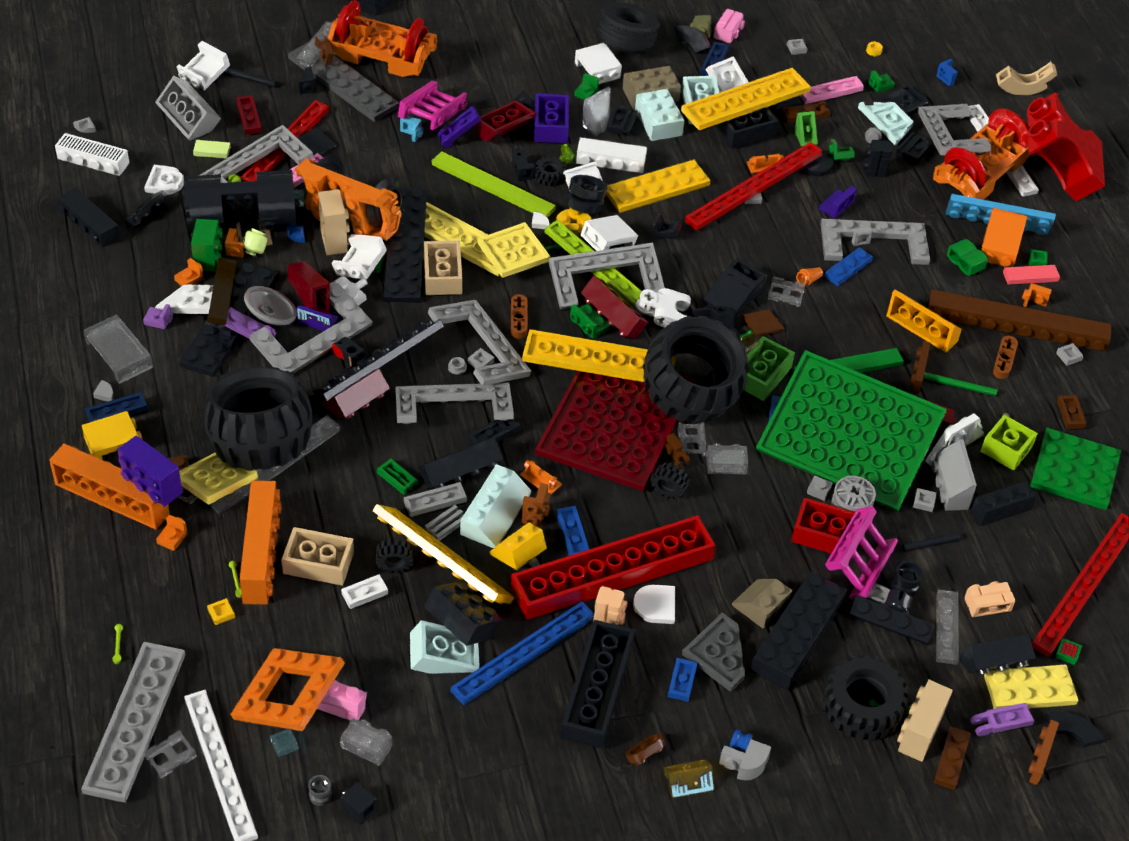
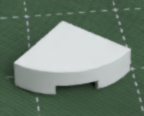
M538 212L533 213L532 228L545 229L549 226V220L545 215Z

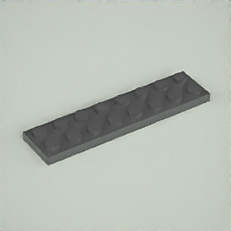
M314 40L288 53V59L303 70L311 67L315 79L373 122L399 108L398 101L335 55L333 56L332 65L325 66L323 59L320 58V48L315 46Z

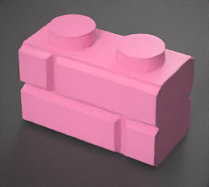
M727 9L715 26L714 39L723 40V42L729 44L734 38L737 39L739 29L742 30L745 24L743 13Z
M334 680L317 709L357 723L365 710L367 692Z

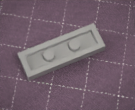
M460 482L404 497V504L410 517L467 502V496Z

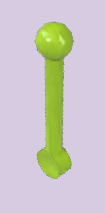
M230 561L229 567L232 568L237 589L235 594L236 597L241 598V588L236 571L237 563L236 561Z
M121 624L115 625V630L117 631L116 650L113 656L115 664H119L122 661L120 656V637L123 626Z

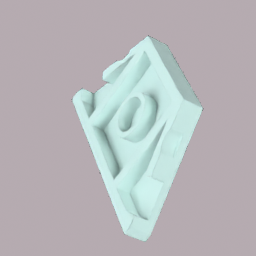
M864 102L859 103L858 108L894 145H897L913 126L914 121L895 102H874L873 105H865Z

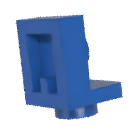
M952 59L941 62L937 72V77L949 87L954 85L957 71L952 68Z

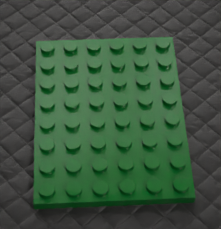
M805 350L756 446V450L814 476L830 481L835 485L846 476L862 477L875 488L876 497L874 502L899 512L947 409Z

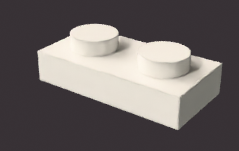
M380 575L341 589L342 595L350 609L388 595V589Z

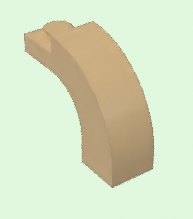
M1052 62L1031 74L1017 73L1010 66L996 74L998 85L1005 91L1015 95L1039 93L1047 89V82L1057 76L1055 65Z

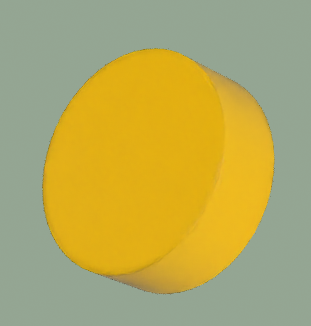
M870 42L867 45L866 52L871 56H879L882 54L883 46L878 42Z

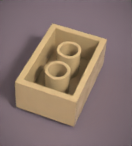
M340 189L318 192L321 234L326 255L347 253V245H350L347 232H350L349 223L346 221L349 219L348 209H344L346 207L345 197L341 196Z
M424 241L426 295L462 294L460 241Z
M294 527L282 557L283 574L343 586L354 555L353 539Z
M928 680L925 687H920L917 698L911 706L909 716L905 719L897 742L901 743L898 749L899 752L923 762L945 713L953 691L952 689Z

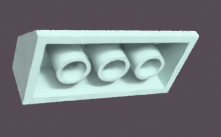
M496 464L460 520V535L495 548L501 543L522 509L524 496L529 497L531 490L514 471Z

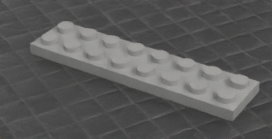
M143 642L81 788L82 794L126 803L184 660L185 650Z

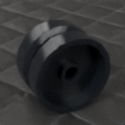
M575 175L570 180V191L567 193L566 204L573 210L581 213H599L603 209V198L606 196L608 185L594 176Z

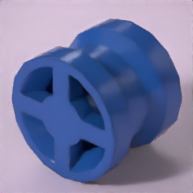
M736 729L729 747L745 753L753 735L750 733L743 734L741 730Z

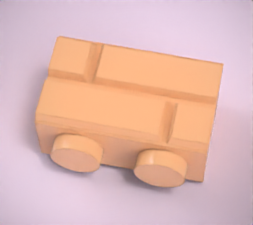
M994 581L984 586L979 584L972 585L966 592L965 602L969 607L971 616L978 617L1012 611L1015 598L1007 582L999 583Z
M604 586L600 587L595 603L594 619L615 625H623L627 601H624V592L615 589L612 591L611 588Z

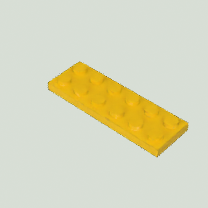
M691 160L607 186L606 195L617 211L622 213L710 186V179L697 162Z

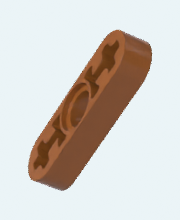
M517 294L511 298V335L516 339H523L527 336L528 305L526 296ZM520 314L524 317L519 319L516 318L515 315ZM517 325L521 326V331H518Z
M1012 336L1003 337L993 368V375L998 379L1008 378L1018 346L1017 339ZM1002 355H1006V356H1008L1010 359L1006 360V359H1003L1001 356H1002ZM1001 366H1005L1004 371L1000 370Z

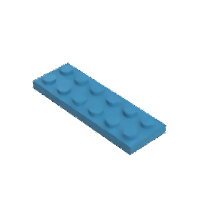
M955 194L951 195L945 214L950 215L952 218L960 217L969 221H981L988 224L992 209L997 208L1027 216L1024 231H1032L1040 235L1049 233L1056 216L1054 213Z

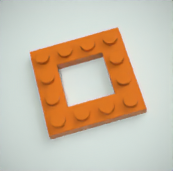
M273 648L230 715L234 720L303 731L345 663L341 657ZM283 672L311 676L293 706L265 701Z

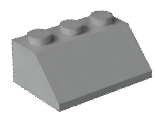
M958 440L937 452L935 460L931 464L932 472H935L936 487L940 489V502L944 504L945 511L968 510L977 486L964 440Z

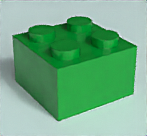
M196 219L191 241L193 260L199 262L205 271H216L218 258H221L220 251L224 249V241L220 239L222 238V228L219 227L218 220Z

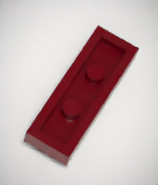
M253 95L236 97L245 135L262 133Z

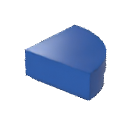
M304 226L286 227V232L290 239L305 243Z

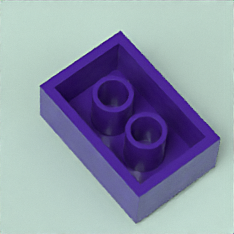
M536 93L534 142L568 143L569 95Z
M137 435L117 449L122 477L126 481H131L135 484L139 491H144L155 503L158 502L165 507L183 493L179 467Z

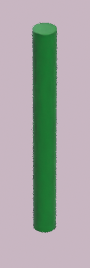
M924 372V380L992 396L997 394L998 389Z

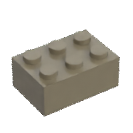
M670 66L624 74L623 91L633 109H635L636 94L668 89L674 102H678L680 99L681 85Z

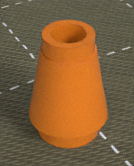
M820 267L801 269L796 275L797 282L802 286H808L821 278L823 271Z

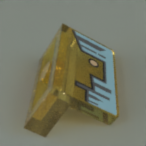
M706 759L664 767V775L669 780L672 798L714 791L712 765Z

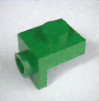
M831 139L829 154L833 156L834 160L847 161L855 157L851 146L837 148V142L835 139Z

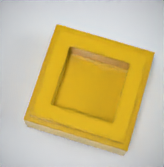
M227 598L207 605L215 625L235 618Z

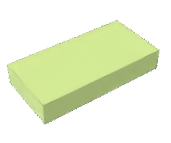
M196 140L193 155L227 159L231 146L228 142Z

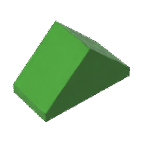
M814 111L797 114L794 132L801 146L809 142L818 145Z

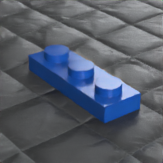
M859 247L827 270L824 277L836 286H839L872 262L873 256Z
M576 506L556 509V516L569 556L589 550Z

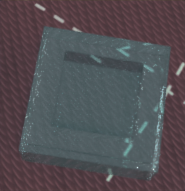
M291 729L269 736L277 757L299 750Z

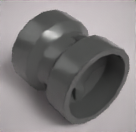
M316 775L311 778L308 783L311 802L317 806L326 805L332 798L329 778L324 775Z

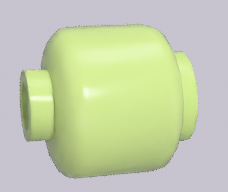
M253 228L251 231H247L242 242L243 247L246 249L245 253L256 256V253L262 254L268 242V238L265 236L266 233Z

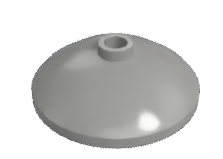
M253 286L248 288L244 295V301L249 311L265 323L278 326L288 325L297 316L293 303L274 289L264 286Z

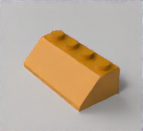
M897 290L892 292L887 312L888 318L927 342H931L932 345L945 353L958 342L961 328Z

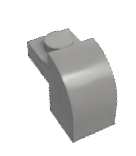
M752 739L745 753L724 745L719 764L724 765L728 769L739 771L737 779L751 780L757 778L764 771L771 747Z

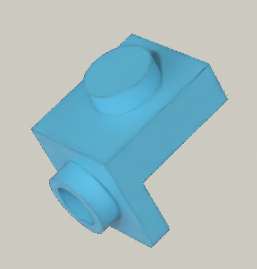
M410 116L404 119L400 118V131L411 134L412 141L416 142L423 133L421 120Z

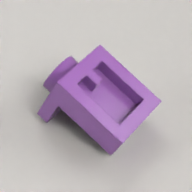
M166 304L163 310L150 307L143 319L144 325L165 329L173 319L170 304Z

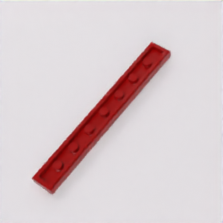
M315 100L293 122L288 130L297 138L304 135L329 111V106ZM279 147L259 159L240 177L241 182L257 181V172L272 171L284 159L287 153Z

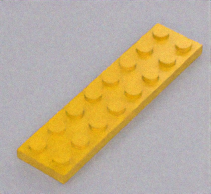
M793 68L682 105L681 111L698 130H702L808 93L811 86Z
M529 330L522 361L644 382L643 367L648 349ZM676 355L670 357L673 367L675 365Z
M376 504L373 512L379 515L377 518L385 524H391L393 526L392 530L396 533L406 535L409 543L422 547L424 554L429 557L434 556L438 559L437 563L446 569L450 568L453 571L452 575L460 580H466L468 582L467 586L478 592L479 590L482 592L484 599L491 603L511 604L514 599L512 594L396 508Z

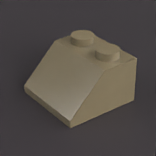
M757 579L732 602V606L764 629L788 606L792 590L777 579Z

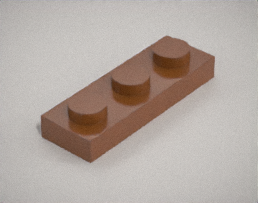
M1050 720L1048 727L1043 726L1039 736L1040 739H1043L1042 743H1038L1034 751L1037 759L1036 761L1032 760L1028 772L1031 773L1029 782L1038 785L1053 744L1059 725L1056 721Z

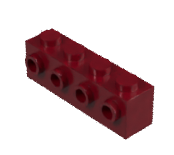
M593 276L581 292L586 297L584 300L591 306H595L597 308L596 312L601 316H606L608 318L607 322L611 326L617 327L620 330L619 333L626 339L628 337L636 339L649 323L601 278Z

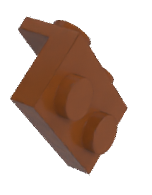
M540 483L536 498L524 496L522 508L523 524L529 522L537 527H541L544 517H548L551 493H548V484Z

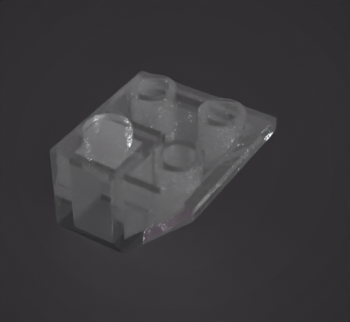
M610 87L584 100L582 126L595 136L607 130Z

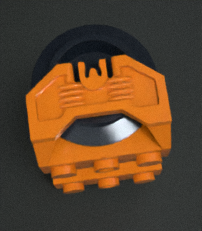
M334 155L326 156L318 163L306 158L295 168L296 174L304 179L307 189L305 198L306 209L311 211L315 219L320 221L318 192L340 189L341 196L345 197L346 207L344 209L347 208L349 213V219L347 220L351 221L354 234L377 236L387 241L397 232L402 215L400 211L402 192L400 184L396 179L384 178L375 187L344 176L343 163Z

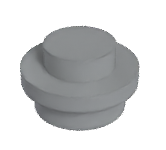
M874 127L868 129L865 133V139L870 144L872 140H881L882 138L881 131Z
M455 357L449 362L448 370L452 374L460 375L467 370V364L464 359Z

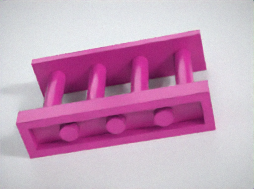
M432 80L400 101L398 117L404 119L411 114L431 120L430 129L434 130L465 109L467 93H462L455 98L438 91V82Z
M873 506L856 510L825 564L829 571L842 569L854 585V589L849 596L851 600L855 599L856 595L866 598L870 594L873 585L898 542L897 538L885 540L873 525L872 521L877 513ZM866 530L869 531L877 542L876 550L872 548L864 537ZM858 544L862 546L871 558L868 564L864 562L856 551ZM850 558L854 560L863 572L860 578L856 576L848 565Z

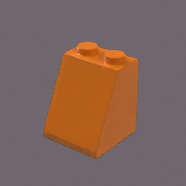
M997 208L992 209L981 251L987 256L988 263L1004 267H1014L1027 216Z

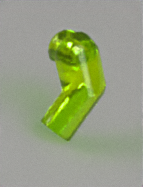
M567 144L561 146L563 156L560 155V159L566 165L571 162L574 153Z

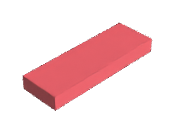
M1055 265L1008 267L1003 270L1008 285L1059 282L1060 279Z

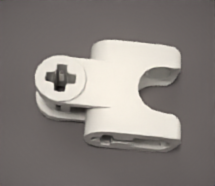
M663 288L658 293L646 289L641 292L640 299L637 300L635 308L641 314L654 317V323L665 328L670 323L687 317L678 311L687 310L690 306L691 298L684 293Z

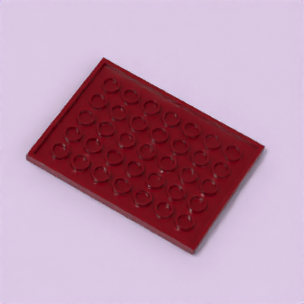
M577 371L535 449V455L644 492L665 448L667 435L672 434L677 420L670 415H665L656 404H653L649 397V391H646L644 382ZM679 374L687 381L695 384L696 379Z

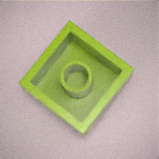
M1003 415L985 437L980 452L1015 470L1032 449L1038 433Z

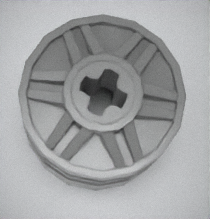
M846 476L836 483L831 505L853 512L860 508L873 506L876 497L875 488L862 477Z

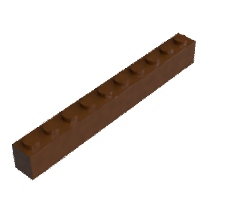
M932 289L927 304L928 309L950 322L1068 345L1074 344L1078 347L1106 352L1111 340V324Z

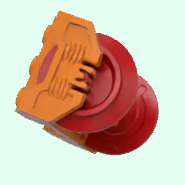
M352 0L342 8L338 18L332 23L328 42H330L334 54L344 61L359 64L362 58L366 56L388 62V73L402 77L418 76L429 53L434 52L437 48V34L428 33V28L424 26L422 18H417L409 30L360 16V4L357 0Z
M1003 108L994 110L989 116V123L971 138H987L991 144V151L979 154L976 152L971 153L960 147L952 148L946 153L945 161L935 167L933 180L940 184H950L961 191L966 197L984 200L993 192L995 182L1008 170L1014 173L1030 156L1028 153V131L1030 128L1017 113Z

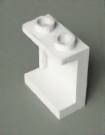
M201 41L198 44L200 52L185 67L178 65L177 70L181 79L205 91L230 66L226 53Z
M605 43L576 50L575 64L577 67L583 65L590 75L599 78V84L621 77L622 65Z
M618 215L587 220L581 232V236L596 251L607 250L610 246L624 244L626 247L633 246L638 237Z
M351 234L348 238L351 248L342 261L333 260L332 266L337 276L368 279L387 251L381 237Z

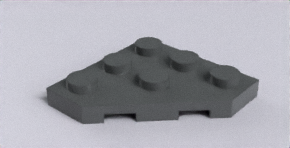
M721 613L683 649L682 655L689 661L697 662V667L731 692L745 677L742 662L743 655L739 639V625L724 613Z

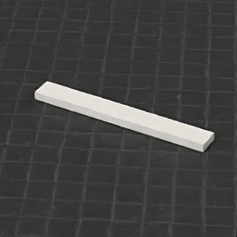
M979 104L969 106L971 114L967 117L976 130L980 131L989 123V118ZM1022 165L1014 173L1010 170L1006 172L1023 197L1038 194L1039 189Z
M206 690L184 696L234 841L258 839Z

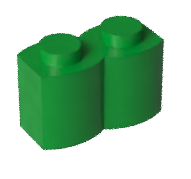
M963 239L950 245L948 248V258L955 265H958L964 274L971 276L986 269L987 256L982 251L976 249L974 243L968 239Z

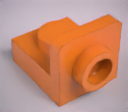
M229 228L225 241L226 256L243 258L244 247L243 243L240 242V237L237 236V229Z
M192 258L187 260V268L174 275L175 281L181 286L195 285L203 280V267Z
M1031 283L1029 290L1025 289L1022 299L1025 300L1023 306L1027 307L1029 301L1046 306L1052 290Z
M168 515L166 517L167 525L156 538L157 544L175 551L188 534L186 522L182 518Z

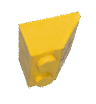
M528 522L490 551V554L518 570L528 563L529 560L547 549L543 531Z

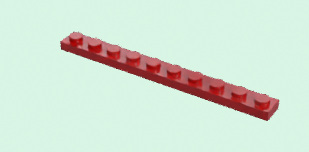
M809 142L685 216V222L696 231L822 156V150L812 142Z
M1123 513L1120 514L1032 642L1033 649L1047 657L1051 656L1128 542L1129 516Z

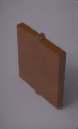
M769 309L743 314L742 316L748 327L753 330L757 337L782 332L785 329Z

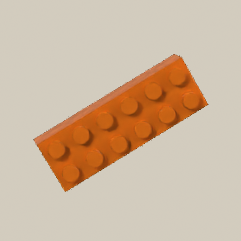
M64 443L49 459L55 485L157 530L170 513L169 505L164 507L158 502L155 503L144 491H139L135 484L131 481H126L122 477L121 468L114 466L108 461L98 459L92 454H87L74 446Z
M251 480L240 572L243 604L268 605L269 596H273V584H271V581L275 577L273 563H276L275 546H278V534L276 532L280 528V518L277 517L278 514H281V502H278L280 501V489H276V481Z

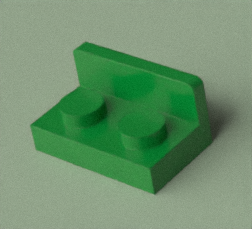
M575 304L571 306V320L579 325L583 332L592 339L610 330V324L589 304L580 308Z

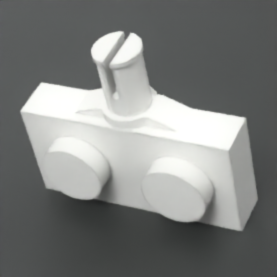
M341 276L330 284V287L339 283L357 305L367 300L366 295L360 290L367 285L365 279L352 283L345 276Z

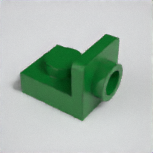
M875 70L871 72L869 83L877 93L894 88L895 83L888 74L879 76Z
M585 73L583 75V82L575 90V96L589 102L598 92L599 78Z

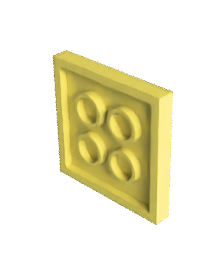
M525 222L478 238V245L502 278L544 264L550 258V255Z
M216 453L179 471L182 487L208 505L233 493L244 485H248L251 480L254 481L258 478L257 471L233 468L228 463L222 462Z

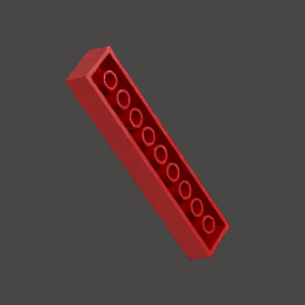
M697 515L511 575V590L526 620L582 601L585 602L597 598L599 589L602 586L611 588L612 591L614 589L622 590L711 561L714 557L716 545Z

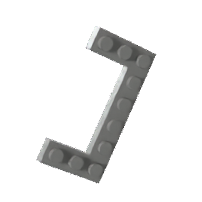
M967 104L918 107V114L940 155L945 156L950 149L955 147L964 148L971 153L976 152L979 154L991 151V144L987 138L953 140L943 120L953 117L961 119L970 116L971 110Z
M281 125L200 175L221 174L222 183H228L226 179L230 175L240 172L279 147L297 164H300L306 158H313V152L285 126Z
M821 219L824 260L841 261L843 258L841 237H853L855 229L871 227L873 230L871 238L907 239L911 264L929 265L930 256L924 223Z
M653 243L549 258L548 261L560 310L569 309L574 304L577 307L579 305L571 274L639 264L645 290L649 289L658 293L660 289L665 288Z
M337 283L330 287V304L342 316V321L289 353L266 327L251 334L249 339L273 367L289 371L293 374L331 351L334 342L339 341L343 337L351 339L372 326V321L341 285Z
M476 300L429 307L428 314L432 320H441L442 324L468 319L501 362L475 368L473 374L482 386L530 376L531 370L522 361V358Z
M495 383L485 386L481 384L396 386L397 423L410 424L417 422L416 402L428 403L437 401L444 403L448 401L492 400L494 420L505 421L514 419L510 384Z

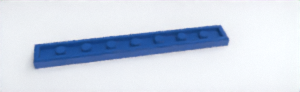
M583 601L453 685L451 687L452 694L463 706L594 620V613Z

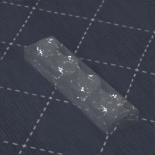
M326 21L296 57L297 64L307 67L314 65L320 57V48L315 46V39L318 37L320 42H323L324 37L328 39L332 26L331 22Z
M938 590L936 594V662L957 665L959 660L958 592Z

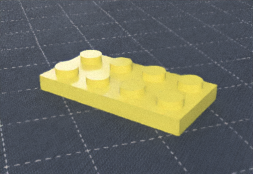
M1067 665L1013 668L1001 672L990 670L991 673L984 675L994 709L1026 703L1028 708L1076 705L1078 702Z

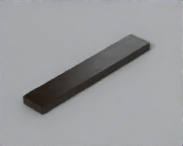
M218 258L207 319L209 323L226 325L237 262L235 260Z

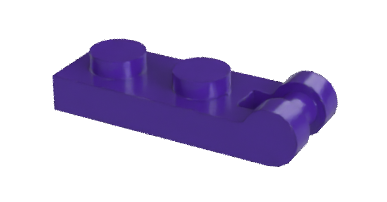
M473 106L438 132L439 139L442 140L441 143L444 148L451 147L454 140L481 120Z

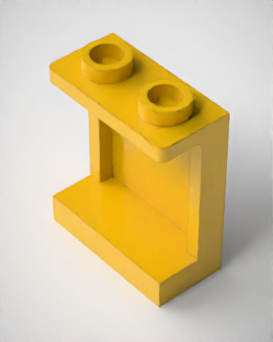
M127 411L81 425L90 453L103 460L102 455L118 451L119 447L135 435L143 440L140 431L136 432L135 430L137 425L134 417L130 418Z

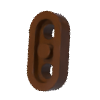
M661 733L645 738L625 753L629 763L635 765L644 763L647 757L663 750V746L666 744L665 739Z

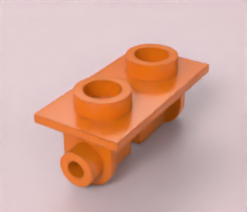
M779 153L768 155L767 159L765 156H753L747 161L751 174L759 173L783 159V155Z
M527 460L524 464L526 469L520 473V476L538 489L540 483L548 484V493L551 494L562 485L557 480V477L551 476L542 470L534 461Z

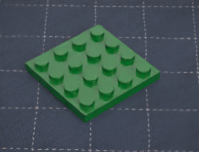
M1046 428L1030 487L1107 510L1121 450Z

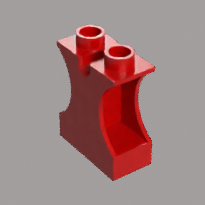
M1056 92L1045 99H1035L1027 108V125L1030 128L1028 131V153L1030 155L1038 154L1050 164L1060 179L1064 190L1075 202L1105 186L1102 141L1091 129L1088 131L1083 130L1074 123L1065 111Z

